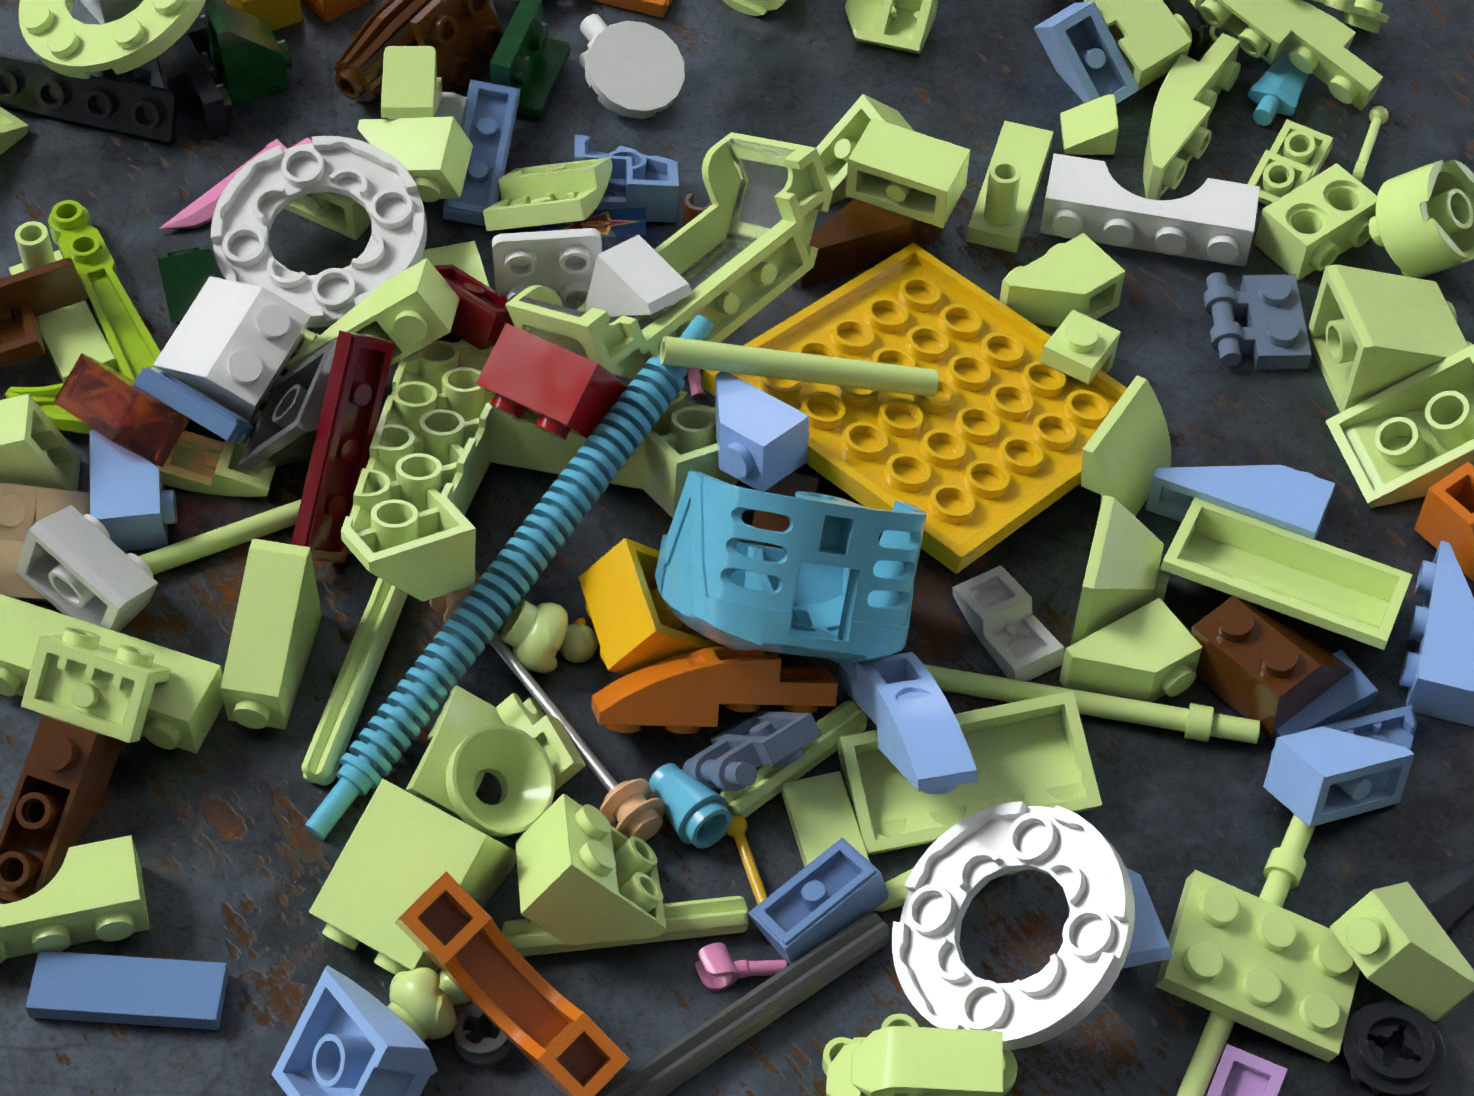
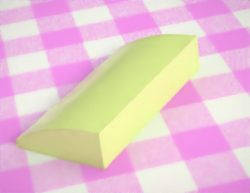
M1195 497L1161 565V570L1382 650L1386 647L1413 575Z
M1073 690L954 714L977 768L978 782L956 785L954 791L946 794L918 792L878 749L877 730L839 737L837 752L847 793L868 855L935 842L943 833L966 817L986 808L1004 803L1023 801L1027 806H1042L1054 809L1057 805L1074 813L1102 807Z

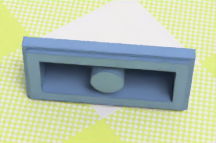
M842 837L748 912V915L780 956L790 965L865 913L873 912L888 899L889 893L881 872Z

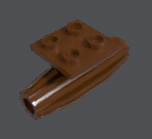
M388 0L366 20L334 65L336 86L344 96L351 100L359 99L361 102L366 100L369 102L382 94L383 58L386 47L432 46L436 50L437 77H442V92L459 94L470 83V80H474L490 64L504 35L493 1Z

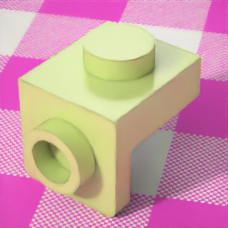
M1072 310L1043 346L1040 362L1089 384L1099 370L1107 374L1112 368L1121 331Z

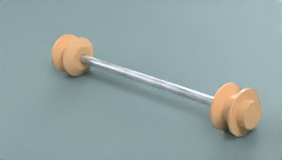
M475 570V584H479L480 575ZM474 585L430 599V606L437 612H445L443 617L445 623L448 619H452L451 615L456 608H461L460 603L467 595L470 596L469 591ZM493 632L494 637L491 639L490 644L546 714L559 718L582 759L609 791L599 811L607 818L610 824L618 822L615 829L628 838L635 836L646 841L654 836L663 824L662 817L665 813V802L660 798L646 799L650 792V784L645 779L639 778L618 784L505 642L500 640L497 632Z

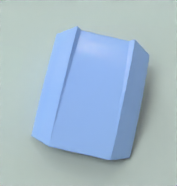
M327 965L271 1075L287 1096H420L429 1077L438 1070L429 1048L407 1024L371 993Z

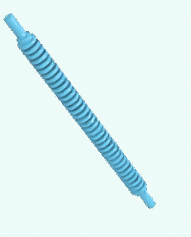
M696 315L679 338L705 341L714 330V326L706 317ZM660 354L657 358L648 359L643 366L644 368L638 372L635 379L627 386V390L621 394L618 401L611 407L610 413L604 416L601 424L597 425L594 429L593 435L587 438L584 446L575 454L576 457H573L567 464V469L560 473L558 480H555L550 486V491H547L540 499L541 503L536 504L532 514H529L523 521V526H520L514 533V537L510 538L506 543V549H502L496 556L497 561L494 560L487 568L488 572L483 573L479 578V584H475L469 591L470 596L467 595L460 603L461 608L455 609L451 615L452 619H448L442 626L443 631H439L433 638L434 643L428 644L424 650V655H420L415 661V667H411L405 674L407 680L402 679L396 686L398 692H391L386 699L388 704L384 703L378 709L377 713L379 716L374 715L368 722L370 729L364 728L358 735L360 741L355 740L351 744L349 751L352 754L344 753L339 762L342 767L336 774L339 781L304 825L311 834L324 840L358 794L365 796L370 788L377 789L382 780L381 776L387 777L393 769L391 764H397L402 758L400 751L406 752L411 746L409 739L415 740L421 733L419 727L424 728L430 721L428 715L433 716L439 709L438 703L442 704L449 696L447 691L451 692L453 687L458 684L456 679L460 680L467 672L466 667H471L475 662V655L479 656L485 649L484 644H488L494 637L493 632H497L503 625L502 620H506L511 615V608L517 607L521 597H524L530 590L529 585H533L539 578L538 573L541 574L548 566L547 562L552 561L557 554L556 550L558 551L565 544V539L571 536L574 528L583 520L582 516L587 515L591 510V505L597 502L600 494L609 486L608 482L613 481L617 471L623 468L626 460L634 453V449L639 447L643 438L651 431V427L658 422L660 416L667 410L668 405L677 397L676 394L685 386L683 378L687 374L686 367L662 365L660 363Z

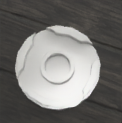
M623 21L609 25L595 37L585 58V78L589 88L592 85L594 91L599 95L597 100L606 109L623 117L645 119L654 116L656 112L666 110L674 103L685 80L684 60L677 45L662 30L644 22Z

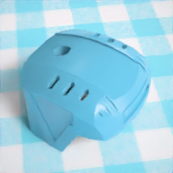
M689 470L668 535L664 534L662 536L655 572L658 591L675 616L684 624L704 637L733 650L749 651L753 649L825 658L836 663L848 664L892 655L902 651L906 645L914 580L927 513L912 504L895 501L892 511L867 508L842 498L819 493L797 491L795 492V497L739 487L702 472ZM746 510H760L781 514L789 518L790 525L784 532L760 529L745 524L742 520V514ZM752 540L762 543L778 545L782 548L741 543L739 541Z

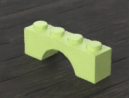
M132 835L69 847L60 870L44 888L20 901L0 904V963L6 958L38 953V951L61 952L70 945L95 940L118 941L129 937L134 932L149 930L142 869Z

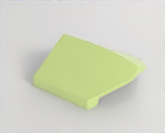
M846 0L845 11L856 41L920 54L935 20L938 0Z

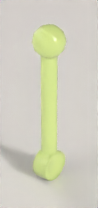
M1383 106L1373 107L1369 112L1371 124L1352 174L1360 182L1362 181L1380 126L1385 124L1389 118V113Z

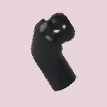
M1164 0L1163 2L1173 15L1176 13L1181 15L1190 28L1192 43L1188 57L1202 55L1209 43L1207 23L1190 0Z

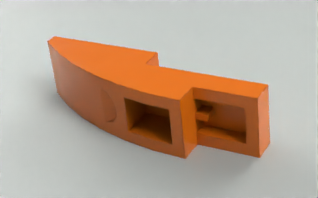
M717 646L674 655L631 672L593 694L591 707L598 724L606 725L607 729L614 732L634 733L640 731L642 725L665 726L667 731L678 734H693L699 732L700 727H717L719 704H725V708L736 712H755L760 709V705H783V709L794 713H814L818 710V706H836L838 683L826 667L781 666V658L777 652L753 649L743 651L733 650L726 646Z

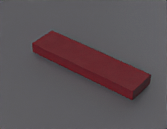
M339 330L291 543L292 545L310 547L313 561L341 564L346 562L349 548L341 540V529L346 516H350L353 507V494L362 468L366 469L369 461V448L376 430L395 346L393 341Z

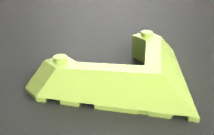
M463 339L456 343L436 340L399 361L392 381V394L387 396L369 448L370 458L366 469L362 468L353 494V507L350 516H346L341 529V540L370 573L422 602L475 585L476 528L465 517V514L490 462L560 474L564 469H567V464L573 457H576L575 454L584 446V442L587 440L572 432L569 433L566 441L535 426L539 418L524 411L519 420L492 407L490 403L494 396L478 386L476 382L494 346L485 350H479ZM680 391L676 394L677 397L668 405L667 410L660 416L658 422L651 427V431L643 438L639 447L634 449V453L626 460L623 468L617 471L613 481L608 482L643 489L672 518L674 517L689 470L702 472L732 485L739 481L737 478L719 469L715 408L688 402V392Z

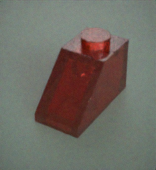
M81 353L55 398V404L112 442L163 467L190 418L134 386L135 380Z

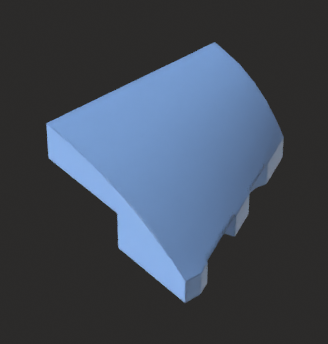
M575 135L574 161L611 157L613 166L603 198L588 218L608 212L611 220L677 223L679 196L678 161L660 156L644 155L635 149L621 145L609 154L590 149V137Z

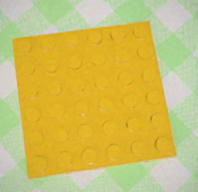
M915 243L908 245L743 346L935 369L938 371L939 383L934 397L730 373L809 415L808 461L806 464L864 507L892 511L895 501L912 504L926 512L927 516L921 549L956 574L1081 483L1082 450L1127 389V387L1102 370H1099L1091 382L1086 384L1041 363L1043 346L1051 338L1049 334ZM703 370L700 386L715 396L716 374L720 371Z

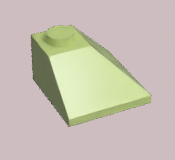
M1103 495L1070 646L1149 604L1152 600L1160 598L1164 601L1170 574L1161 570L1160 567L1164 543L1115 497Z

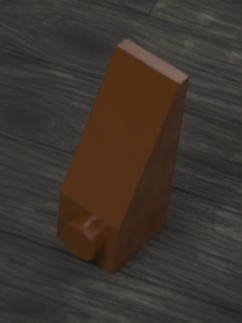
M853 199L812 233L809 246L818 248L814 267L794 284L799 288H805L868 270L912 243L919 247H922L924 244H932L940 236L943 228Z

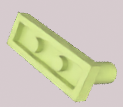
M1004 121L968 226L967 242L1017 253L1052 146L1053 131Z
M30 221L23 223L16 229L15 239L22 263L9 268L11 275L64 259L60 250L53 252L48 230L44 224ZM86 301L38 316L43 344L63 383L77 381L83 386L118 373L114 355Z

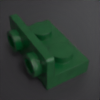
M520 0L490 62L491 83L521 89L517 113L535 117L542 115L571 53L569 42L548 38L549 24L543 21L542 0Z

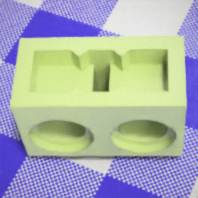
M1336 163L1263 208L1254 245L1289 275L1296 274V279L1299 281L1316 269L1318 271L1324 270L1325 266L1331 265L1338 255L1352 246L1357 248L1364 245L1371 238L1369 220L1376 216L1377 195Z

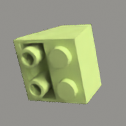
M563 793L515 841L521 915L566 945L577 946L656 938L667 929L662 901L663 894L660 888L657 868L658 860L654 851L642 839L635 836L628 838L616 830L594 806L589 804L582 806Z

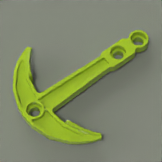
M65 200L57 203L52 208L48 217L52 239L58 245L63 258L72 259L85 284L89 304L103 336L114 355L116 365L124 382L120 385L84 393L82 384L77 381L43 387L11 386L5 393L6 399L30 394L59 430L89 434L90 430L100 429L110 436L143 433L166 427L188 418L133 385L142 368H153V364L161 352L120 283L115 262L98 229L93 227L89 211L74 200Z

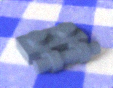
M1215 272L1207 276L1208 290L1204 293L1206 312L1213 317L1214 326L1210 330L1212 348L1219 353L1222 365L1227 367L1235 366L1242 360L1241 353H1252L1255 370L1308 369L1312 353L1296 274L1243 275L1240 291H1235L1231 286H1228L1227 276L1222 272ZM1234 317H1245L1247 327H1241L1239 323L1235 322Z
M756 711L711 738L712 745L688 759L684 763L683 770L711 789L719 788L725 791L738 792L745 787L751 786L756 781V767L761 764H771L772 768H780L795 762L805 754L803 746L821 736V733L811 713Z

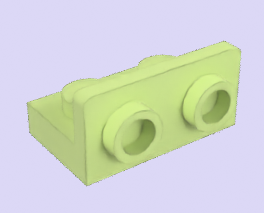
M66 627L63 634L39 637L21 707L128 743L140 741L155 683L168 681L171 669L153 663L155 655L152 652L127 645H120L118 651L99 645L101 638L99 635L82 629Z

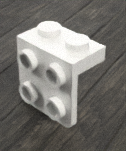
M594 228L504 233L494 236L492 239L496 292L511 300L529 286L542 285L553 289L559 295L565 310L578 309L586 302L598 254L602 253L601 233Z

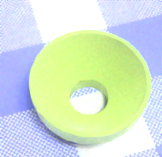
M497 724L485 726L474 731L456 747L446 769V788L455 812L466 824L486 835L504 837L526 831L552 805L555 793V775L546 751L536 739L525 731L513 726ZM487 772L498 779L502 789L501 799L498 804H485L476 796L473 783L477 773Z

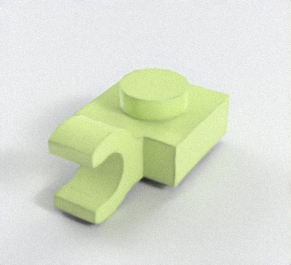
M512 693L496 707L505 725L525 731L536 739L546 751L555 775V791L586 766L559 718L549 715L544 716L541 708L533 698L529 697L522 703L516 693Z

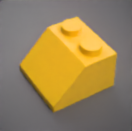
M627 538L620 541L578 577L586 601L585 608L587 614L592 619L600 645V656L607 666V670L625 676L646 665L674 655L709 647L724 646L704 637L675 616L659 594L655 572L659 551Z

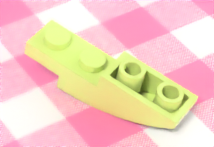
M1195 0L1194 7L1198 9L1201 17L1211 26L1216 28L1222 27L1236 39L1240 40L1239 45L1247 54L1255 58L1261 57L1271 65L1284 51L1289 55L1290 61L1297 69L1307 74H1314L1328 85L1329 91L1335 98L1343 103L1353 104L1361 111L1374 97L1383 79L1382 75L1348 50L1356 32L1333 16L1302 0Z
M1222 33L1200 61L1181 54L1169 70L1153 108L1145 150L1143 182L1147 199L1159 200L1168 187L1173 190L1176 189L1185 175L1191 158L1199 159L1205 152L1212 132L1207 129V124L1217 96L1222 89L1229 91L1232 88L1240 72L1241 64L1236 62L1240 40Z

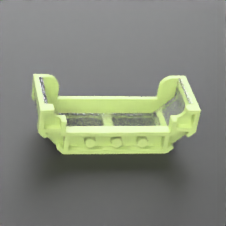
M731 132L708 150L702 164V178L712 205L654 249L689 283L692 291L691 295L652 315L609 317L607 311L594 307L586 312V302L576 310L563 306L559 295L553 289L542 285H532L505 304L514 326L600 364L613 375L635 379V376L644 368L643 366L648 359L658 357L664 336L679 338L696 315L706 317L714 326V330L705 341L722 342L814 267L818 248L809 246L815 221L818 211L828 213L833 195L817 148Z

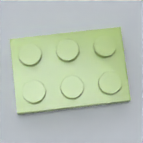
M1195 870L1185 881L1168 942L1172 958L1162 960L1155 987L1312 1056L1330 1062L1340 1052L1360 971L1357 964L1331 929Z

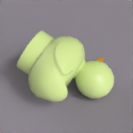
M522 599L517 607L512 609V613L505 620L499 635L500 640L512 646L513 654L526 670L537 673H549L555 670L558 665L555 657L558 650L566 660L573 663H584L594 656L598 644L595 632L585 625V618H578L568 625L567 611L561 605L549 602L535 606L525 599Z
M420 967L411 971L399 972L394 976L390 985V1004L387 1007L424 1042L426 1039L435 1040L445 1038L451 1034L457 1024L453 1006L464 1008L470 1005L471 1000L442 970L437 974L433 969Z

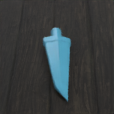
M1284 51L1260 80L1252 85L1248 92V97L1258 104L1253 113V119L1262 126L1269 125L1276 113L1289 116L1295 113L1309 75L1297 69L1290 61L1289 55Z

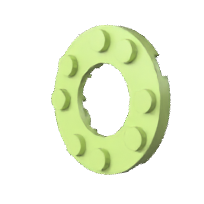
M20 0L19 24L27 44L46 66L68 77L89 79L91 72L113 69L117 75L128 72L162 54L190 28L201 12L206 0H143L135 10L121 19L102 25L84 24L74 19L70 13L74 7V0Z

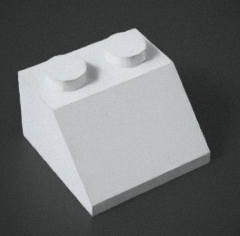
M210 276L153 364V368L166 371L251 422L303 339L311 315L264 287Z
M72 505L37 521L28 530L16 568V572L64 615L116 632H120L150 602L158 585V582L153 579V573L145 561L133 553L125 554L110 540L109 532L98 519L89 514L83 516Z

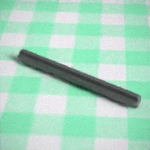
M865 913L596 1096L667 1095L885 946L889 941L890 931L888 926L877 913Z

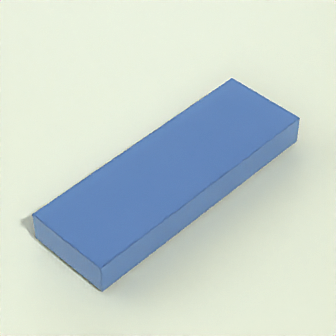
M470 80L461 128L472 143L473 148L461 198L445 199L443 219L486 227L483 210L497 203L500 199L498 179L505 174L521 89Z
M38 951L25 1008L29 1018L219 1030L229 970L227 963Z

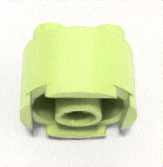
M1443 160L1427 164L1388 179L1382 184L1378 192L1376 216L1369 220V232L1371 238L1378 246L1385 247L1389 256L1400 268L1404 276L1419 279L1474 259V174L1460 161L1450 160L1443 162Z

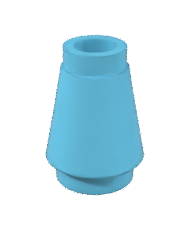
M674 763L665 764L653 773L649 780L650 790L654 793L655 798H660L665 802L664 812L682 842L693 844L697 848H707L717 843L727 833L728 827L732 822V815L728 811V802L723 796L694 779Z

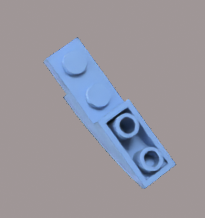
M913 652L889 655L858 663L839 664L840 687L877 725L878 749L918 792L946 794L954 791L956 785L978 782L977 768L959 723L937 682Z

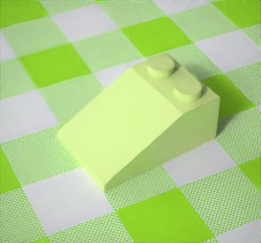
M1474 344L1325 421L1370 508L1424 497L1430 487L1466 462L1474 466Z

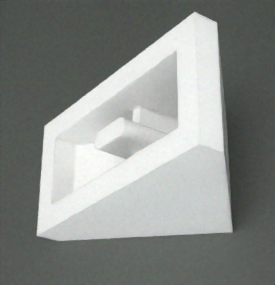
M637 235L597 255L586 299L585 311L588 312L594 307L607 311L609 317L652 315L691 295L692 291L689 283L640 235Z

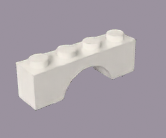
M1054 153L1040 233L1072 239L1085 233L1093 242L1245 267L1254 234L1260 186L1208 178L1198 190L1188 196L1174 200H1152L1132 194L1121 187L1112 178L1105 161Z

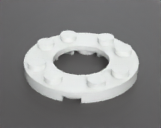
M315 136L312 137L313 143L298 145L283 151L281 145H278L260 154L247 163L231 179L216 204L212 218L211 240L213 242L216 263L222 278L264 287L310 314L311 318L308 327L312 328L332 326L381 284L419 263L426 245L427 220L425 210L412 176L399 161L384 150L364 141L347 137ZM333 192L351 197L366 209L371 219V237L365 251L357 259L353 258L351 264L345 268H329L318 275L309 276L302 271L298 273L287 269L275 260L269 248V231L276 216L290 202L311 193Z
M1023 801L1009 802L986 808L966 817L943 833L926 850L916 863L904 885L909 892L902 909L900 922L893 921L892 953L899 982L911 1004L924 1018L937 1028L1003 1031V1050H1015L1034 1046L1059 1036L1084 1019L1101 1002L1116 981L1126 961L1134 931L1135 902L1132 883L1120 855L1092 824L1078 814L1057 805L1054 809L1042 806H1027ZM1033 869L1052 876L1063 887L1070 907L1069 917L1063 927V943L1058 954L1054 953L1051 955V961L1039 973L1022 981L1017 979L1013 983L997 984L993 981L977 977L965 964L959 944L962 919L972 898L989 881L1010 871Z

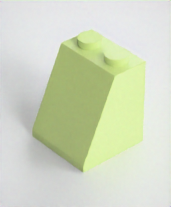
M1337 264L1325 266L1307 334L1310 348L1340 413L1472 345L1471 342L1465 340L1457 324L1455 308L1451 302H1446L1436 281Z
M382 778L309 913L327 922L322 933L332 940L354 951L360 941L377 950L379 953L374 963L395 975L399 972L411 971L420 967H428L436 972L439 967L398 927L395 921L446 871L484 908L516 864V850Z

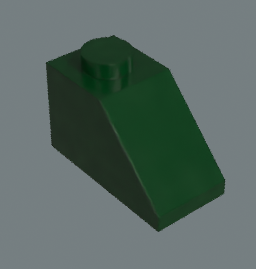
M206 0L203 7L216 76L219 82H223L226 86L233 107L289 91L286 70L292 68V60L285 40L280 39L276 41L267 21L218 0Z
M209 245L157 255L171 323L182 321L210 276L217 277L213 254Z

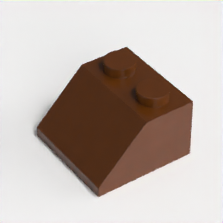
M1236 596L1230 597L1192 626L1191 634L1202 646L1196 669V678L1243 717L1259 720L1260 731L1270 739L1275 737L1276 730L1353 670L1282 613Z

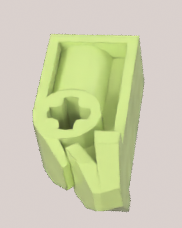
M891 1026L875 1030L868 1037L853 1038L849 1044L844 1045L827 1067L826 1095L1002 1096L1003 1031Z

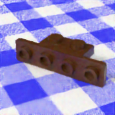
M64 258L0 279V369L45 355L39 315L88 299L87 288L72 259Z

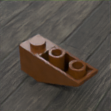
M42 715L0 830L1 899L10 902L25 899L40 891L56 876L65 860L68 848L76 845L101 803L124 741Z

